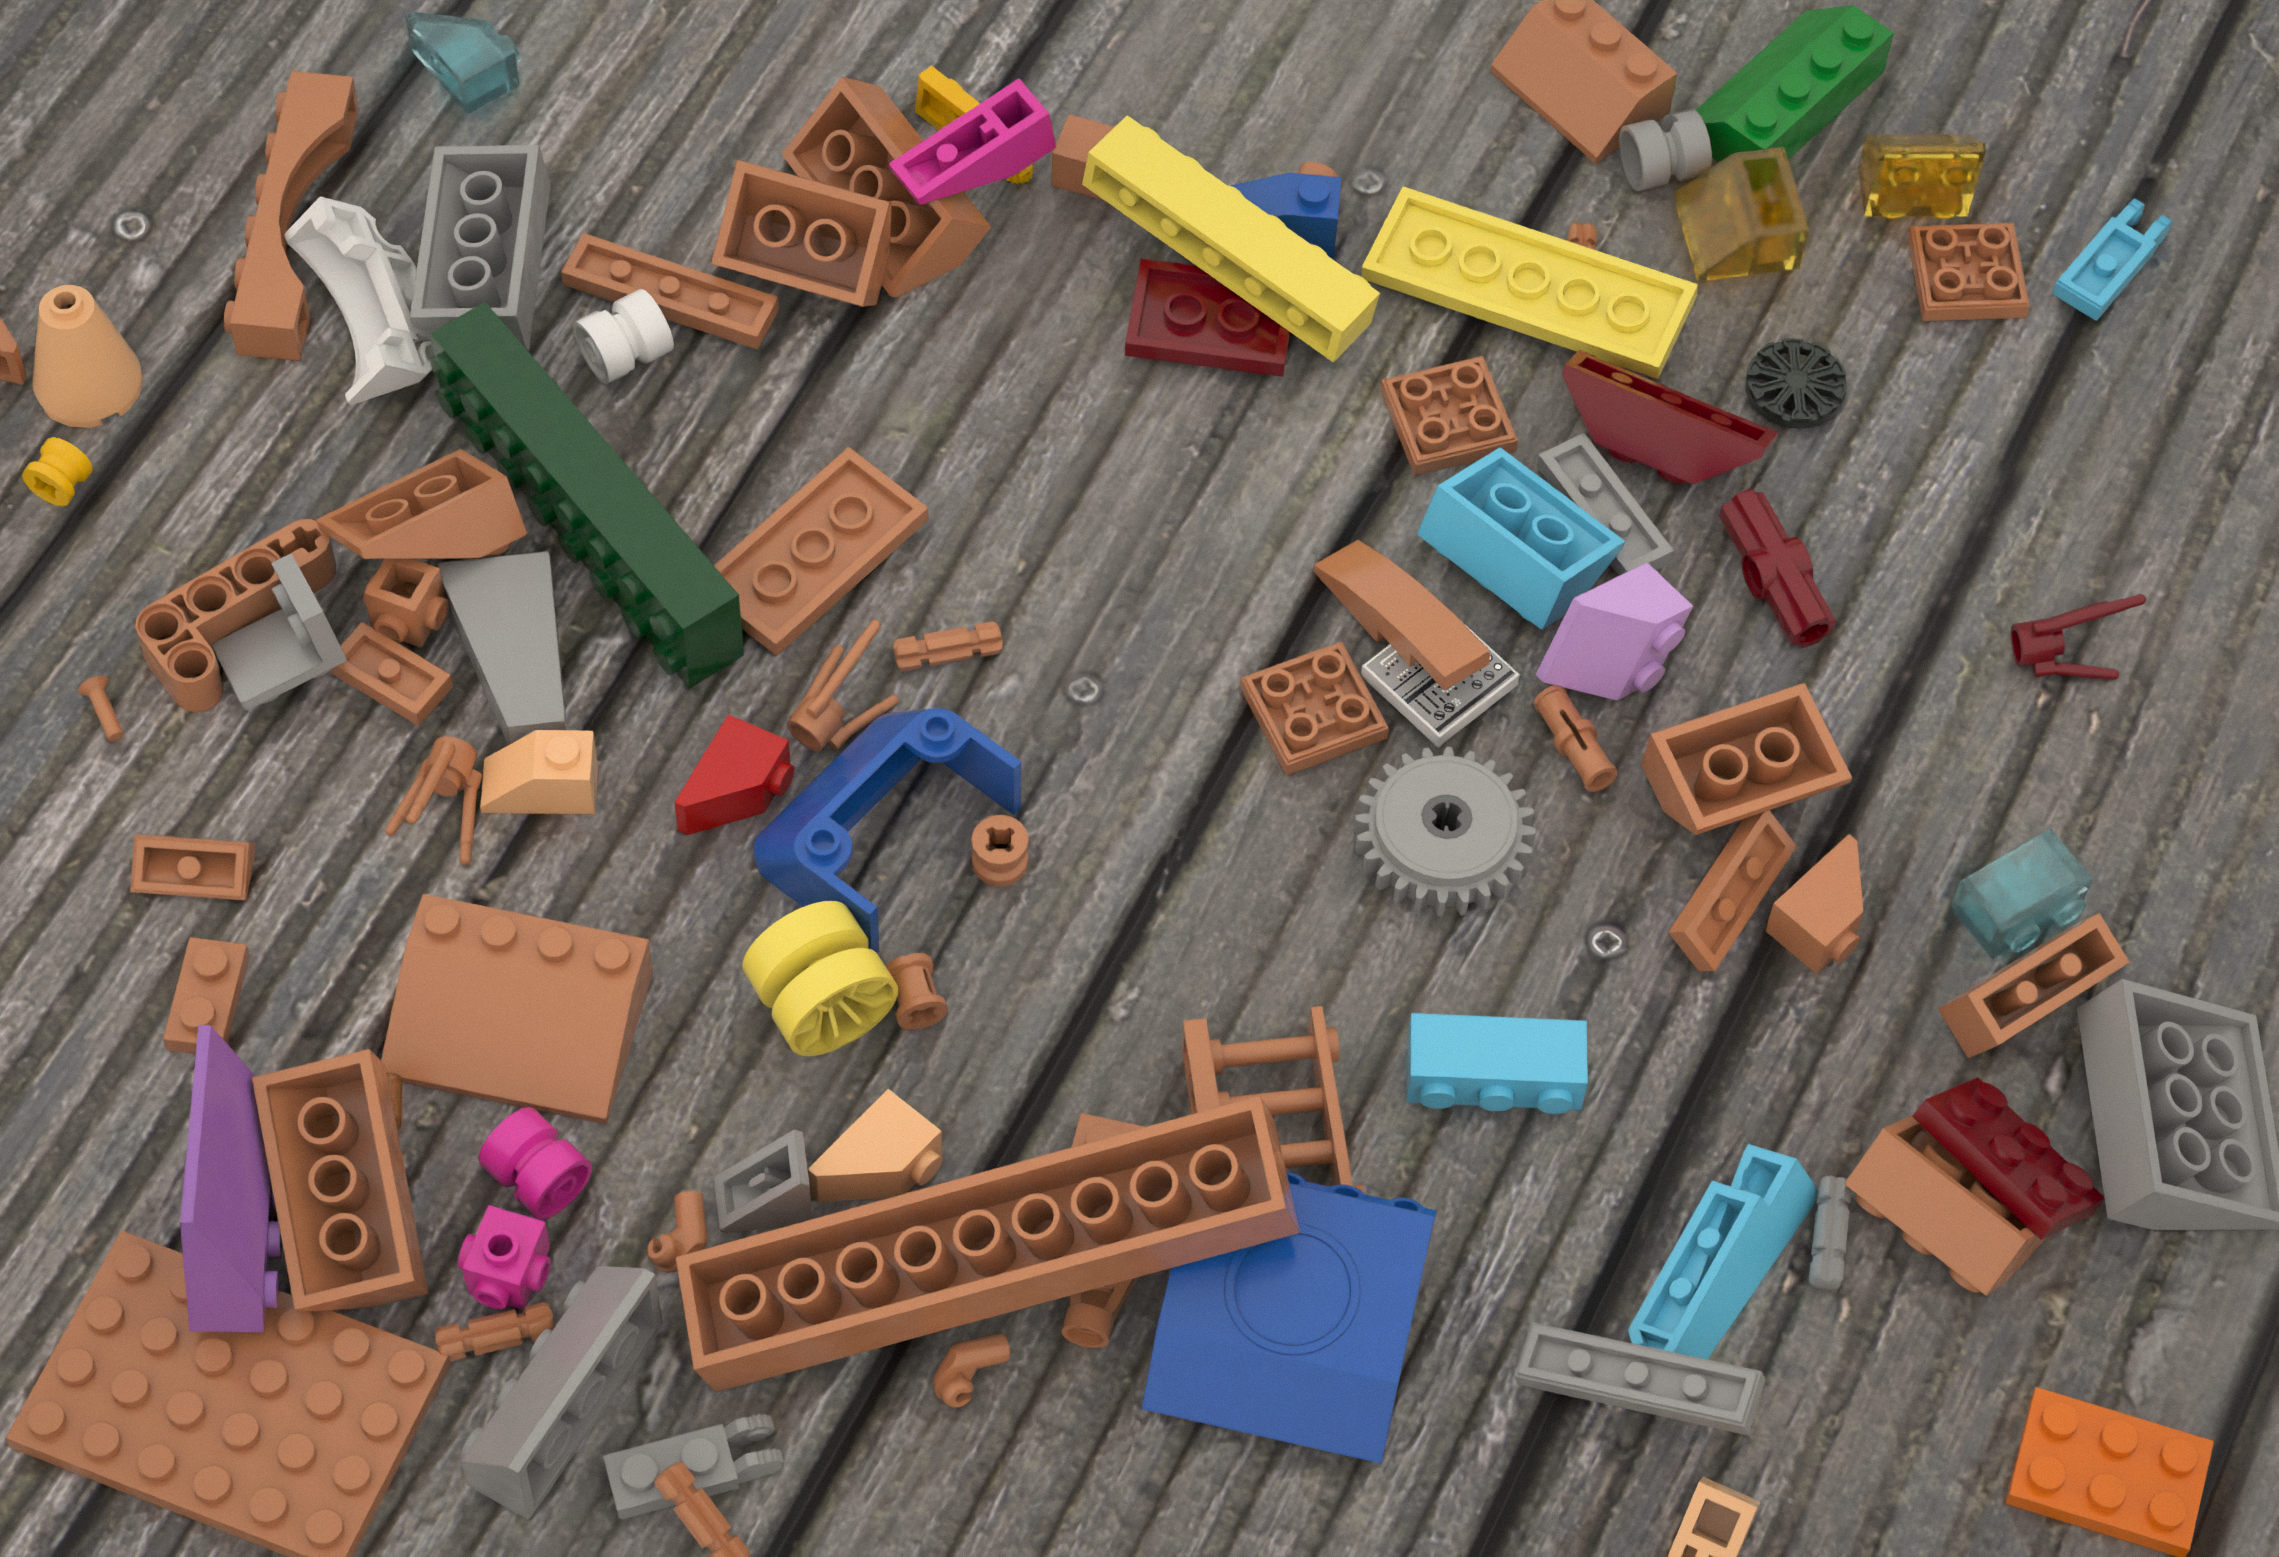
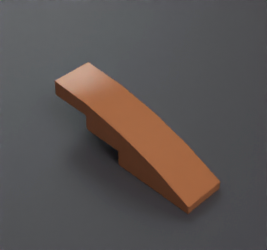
M1356 540L1313 565L1314 573L1377 643L1386 639L1410 667L1419 662L1443 690L1448 689L1489 665L1490 650L1452 611L1398 565L1360 540Z

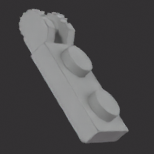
M766 1414L743 1417L734 1420L725 1427H723V1424L603 1455L618 1518L623 1520L675 1506L676 1504L672 1499L666 1501L655 1486L654 1480L667 1467L679 1461L684 1463L696 1480L692 1483L695 1488L700 1489L702 1487L708 1496L738 1489V1484L780 1471L785 1464L780 1449L769 1448L747 1453L734 1462L730 1452L732 1448L751 1444L754 1441L758 1442L771 1436L775 1430L772 1417Z

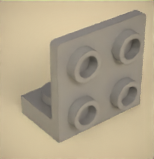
M292 553L271 563L281 584L271 589L282 609L212 644L244 710H250L260 704L271 702L280 694L312 678L321 677L332 668L348 661Z

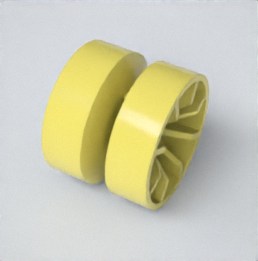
M838 901L813 903L779 919L752 943L742 963L743 972L762 1003L772 1008V1019L794 1053L801 1056L826 1054L860 1038L888 1014L898 996V986L879 955L874 950L868 949V938L849 908Z

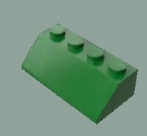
M1854 5L1805 11L1696 109L1707 128L1712 158L1755 189L1760 187L1884 73L1894 32Z

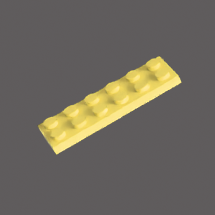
M1404 186L1362 265V277L1366 281L1576 352L1582 350L1606 362L1656 379L1659 378L1696 300L1698 284Z

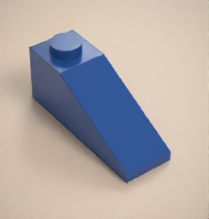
M1285 173L1230 185L1239 190L1244 198L1268 215L1279 218L1288 229L1305 241L1320 247L1329 257L1334 258L1341 177Z

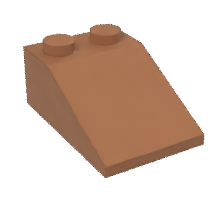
M462 449L316 519L321 531L363 559L492 557L505 552L511 547V542L527 535L507 476Z

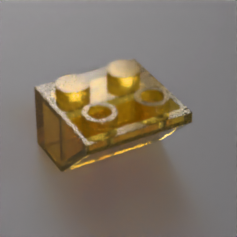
M1866 135L1858 165L1864 216H1884L1887 218H1900L1903 216H1936L1939 218L1968 216L1986 154L1985 143L1972 135Z
M1784 147L1733 153L1675 192L1674 200L1697 281L1800 269L1809 228Z

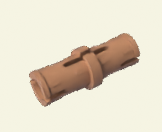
M1550 686L1536 696L1533 704L1555 736L1553 739L1554 747L1560 756L1569 758L1583 780L1587 791L1596 792L1606 788L1616 779L1618 773L1596 740L1598 735L1596 728L1590 720L1581 717L1564 687Z

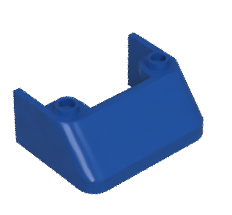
M931 708L892 712L878 717L761 831L754 843L755 865L758 872L766 880L802 907L822 901H838L845 904L867 936L868 949L874 950L877 954L879 953L877 906L837 877L848 866L852 858V840L848 832L921 759L932 763L945 764L1012 815H1015L1021 809V761L956 713L947 709Z

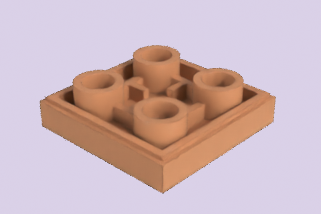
M2014 223L1910 226L1907 238L1922 321L2027 318L2030 305Z
M1483 356L1382 380L1381 393L1414 476L1478 461L1499 447L1507 453L1516 452L1517 437Z
M1342 641L1241 677L1240 689L1286 776L1388 739L1389 728Z

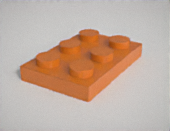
M2035 1387L2030 1398L2005 1504L2176 1557H2186L2191 1547L2214 1441Z

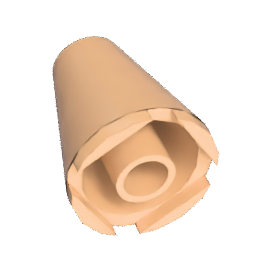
M63 285L50 290L44 295L39 304L32 382L34 394L43 407L44 412L52 420L69 427L83 428L103 425L101 419L117 412L120 417L128 412L140 396L143 381L141 366L137 356L86 289L76 285Z

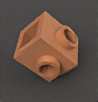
M384 559L376 574L370 578L363 597V603L367 606L370 625L375 631L382 633L397 643L406 642L420 648L423 647L432 630L438 631L442 627L449 610V601L445 599L440 568L416 559Z

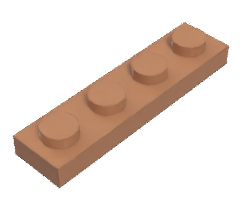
M585 233L581 235L561 271L562 284L564 286L612 302L638 289H643L652 296L665 319L757 350L779 311L777 296Z

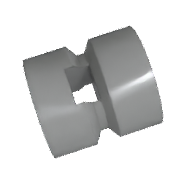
M1691 109L1666 115L1661 120L1660 125L1655 120L1649 119L1624 125L1620 129L1619 150L1621 162L1628 182L1635 191L1640 192L1665 186L1672 175L1679 182L1707 176L1711 171L1712 150L1710 138L1704 121L1696 110Z

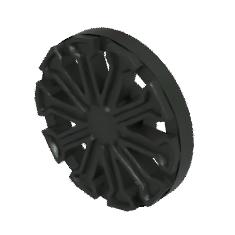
M1784 338L1782 342L1768 343L1758 351L1748 367L1745 390L1754 409L1770 422L1787 428H1811L1827 422L1841 408L1847 389L1846 372L1839 359H1835L1830 354L1831 352L1823 345L1812 342V344L1803 342V339ZM1782 354L1788 355V362L1781 356ZM1800 354L1808 356L1802 364L1800 361ZM1764 362H1768L1772 367L1764 366L1762 364ZM1819 362L1824 365V367L1814 369ZM1760 379L1768 382L1760 384L1755 382V380ZM1833 379L1835 380L1836 384L1829 383L1826 381ZM1772 395L1775 396L1774 401H1768L1766 403L1763 400V398L1769 397ZM1822 396L1831 398L1833 402L1826 401ZM1810 405L1817 413L1811 414L1806 410L1805 406ZM1785 406L1793 408L1791 415L1783 413Z

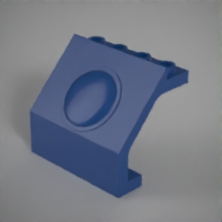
M1286 1172L1300 1233L1171 1268L1156 1329L1142 1409L1382 1463L1437 1210L1424 1208L1419 1202L1408 1198L1387 1200L1365 1195L1360 1189L1349 1185L1340 1184L1328 1187L1306 1182L1301 1176Z

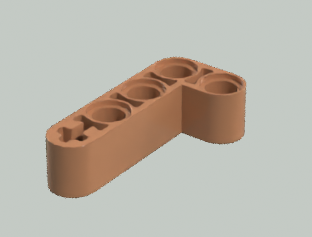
M300 519L290 523L140 611L136 618L135 628L144 659L154 675L182 709L190 712L206 711L219 703L223 695L224 686L212 644L282 609L271 589L281 584L271 564L272 562L292 553L313 594L333 581L337 565L331 538L319 529L317 521ZM260 581H267L261 584H255ZM213 608H220L213 612H207ZM165 636H171L170 638L164 640H158ZM194 674H201L200 676L195 678H188L189 676Z

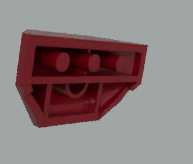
M1579 350L1565 364L1562 371L1565 383L1593 442L1608 448V453L1618 460L1630 463L1639 461L1657 469V473L1662 478L1674 483L1688 482L1696 484L1762 458L1773 445L1778 435L1777 431L1757 425L1747 419L1721 410L1610 362L1596 358V356Z

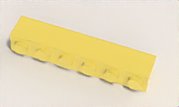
M1127 115L1088 152L1082 181L1083 186L1333 363L1371 324L1380 293L1372 288L1363 277L1352 274L1332 260L1323 249L1316 245H1311L1288 229L1279 218L1268 215L1244 198L1239 190L1224 184L1204 170L1195 159L1183 155L1167 144L1154 130L1143 127Z

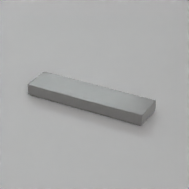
M1534 1322L1531 1323L1514 1374L1516 1382L1521 1386L1748 1436L1766 1381L1762 1371Z

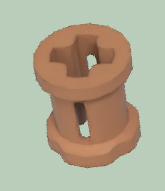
M912 953L897 957L886 965L898 986L896 1000L899 1008L895 1016L901 1028L907 1030L923 1029L936 1024L947 1015L948 1007L944 997L937 995L931 976L934 972L933 962L929 955L925 953Z

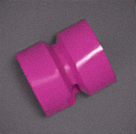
M531 1107L522 1108L503 1120L488 1136L481 1147L478 1157L479 1164L502 1186L507 1188L517 1187L513 1197L539 1220L549 1219L571 1204L584 1189L593 1170L592 1163L569 1141L565 1139L558 1140V1131L539 1112Z

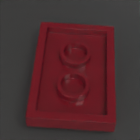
M1140 258L1125 342V356L1284 376L1290 338L1288 330L1196 265Z
M1977 1077L1925 1099L1912 1117L2040 1240L2093 1215L2105 1200V1197L2093 1187L2094 1184L2091 1177L2082 1168L2068 1163L2050 1146L2048 1136L2040 1128L2025 1122L2007 1105L2008 1101L2005 1095L1995 1086L1983 1082Z

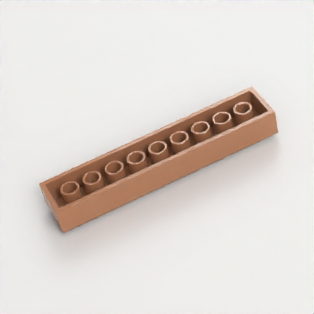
M1256 1096L676 1257L693 1368L715 1392L1291 1236L1300 1233L1275 1121L1261 1096Z

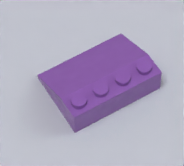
M198 1025L180 1218L189 1331L264 1332L266 1308H277L279 1275L278 1271H269L270 1258H281L282 1238L279 1222L273 1221V1211L276 1209L252 1081V1077H255V1075L211 1025Z

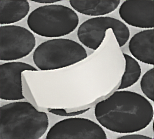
M320 196L286 231L284 236L287 244L307 262L325 284L348 325L355 350L356 370L352 387L345 393V397L349 405H354L419 383L432 370L430 358L434 357L430 333L413 325L410 320L417 267L401 245H392L382 238L375 224L376 219L362 207Z

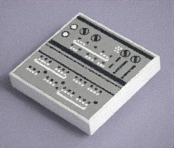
M1471 629L1469 630L1490 650L1489 665L1446 690H1443L1419 662L1410 667L1391 644L1362 665L1361 676L1437 747H1440L1505 696L1519 682L1520 674Z

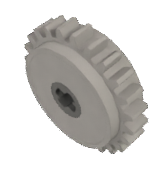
M1446 747L1443 755L1433 756L1429 748H1423L1422 758L1415 761L1405 753L1401 755L1399 770L1386 763L1382 768L1381 780L1371 778L1368 781L1367 794L1361 795L1359 798L1354 834L1357 835L1356 854L1364 855L1362 869L1365 873L1378 871L1375 887L1381 890L1391 885L1395 889L1393 901L1399 903L1405 897L1414 900V911L1420 912L1426 904L1435 906L1437 916H1443L1446 907L1456 906L1457 911L1462 916L1467 914L1468 904L1474 901L1483 910L1487 909L1491 892L1501 899L1507 897L1509 884H1519L1521 882L1524 867H1529L1533 851L1531 847L1534 845L1536 828L1532 827L1533 808L1524 807L1526 799L1525 790L1510 791L1513 775L1509 772L1498 777L1494 773L1496 762L1489 760L1484 765L1475 762V752L1469 751L1462 758L1454 756L1452 747Z

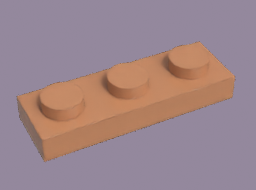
M1770 810L1742 820L1668 932L1698 971H1716L1797 847Z

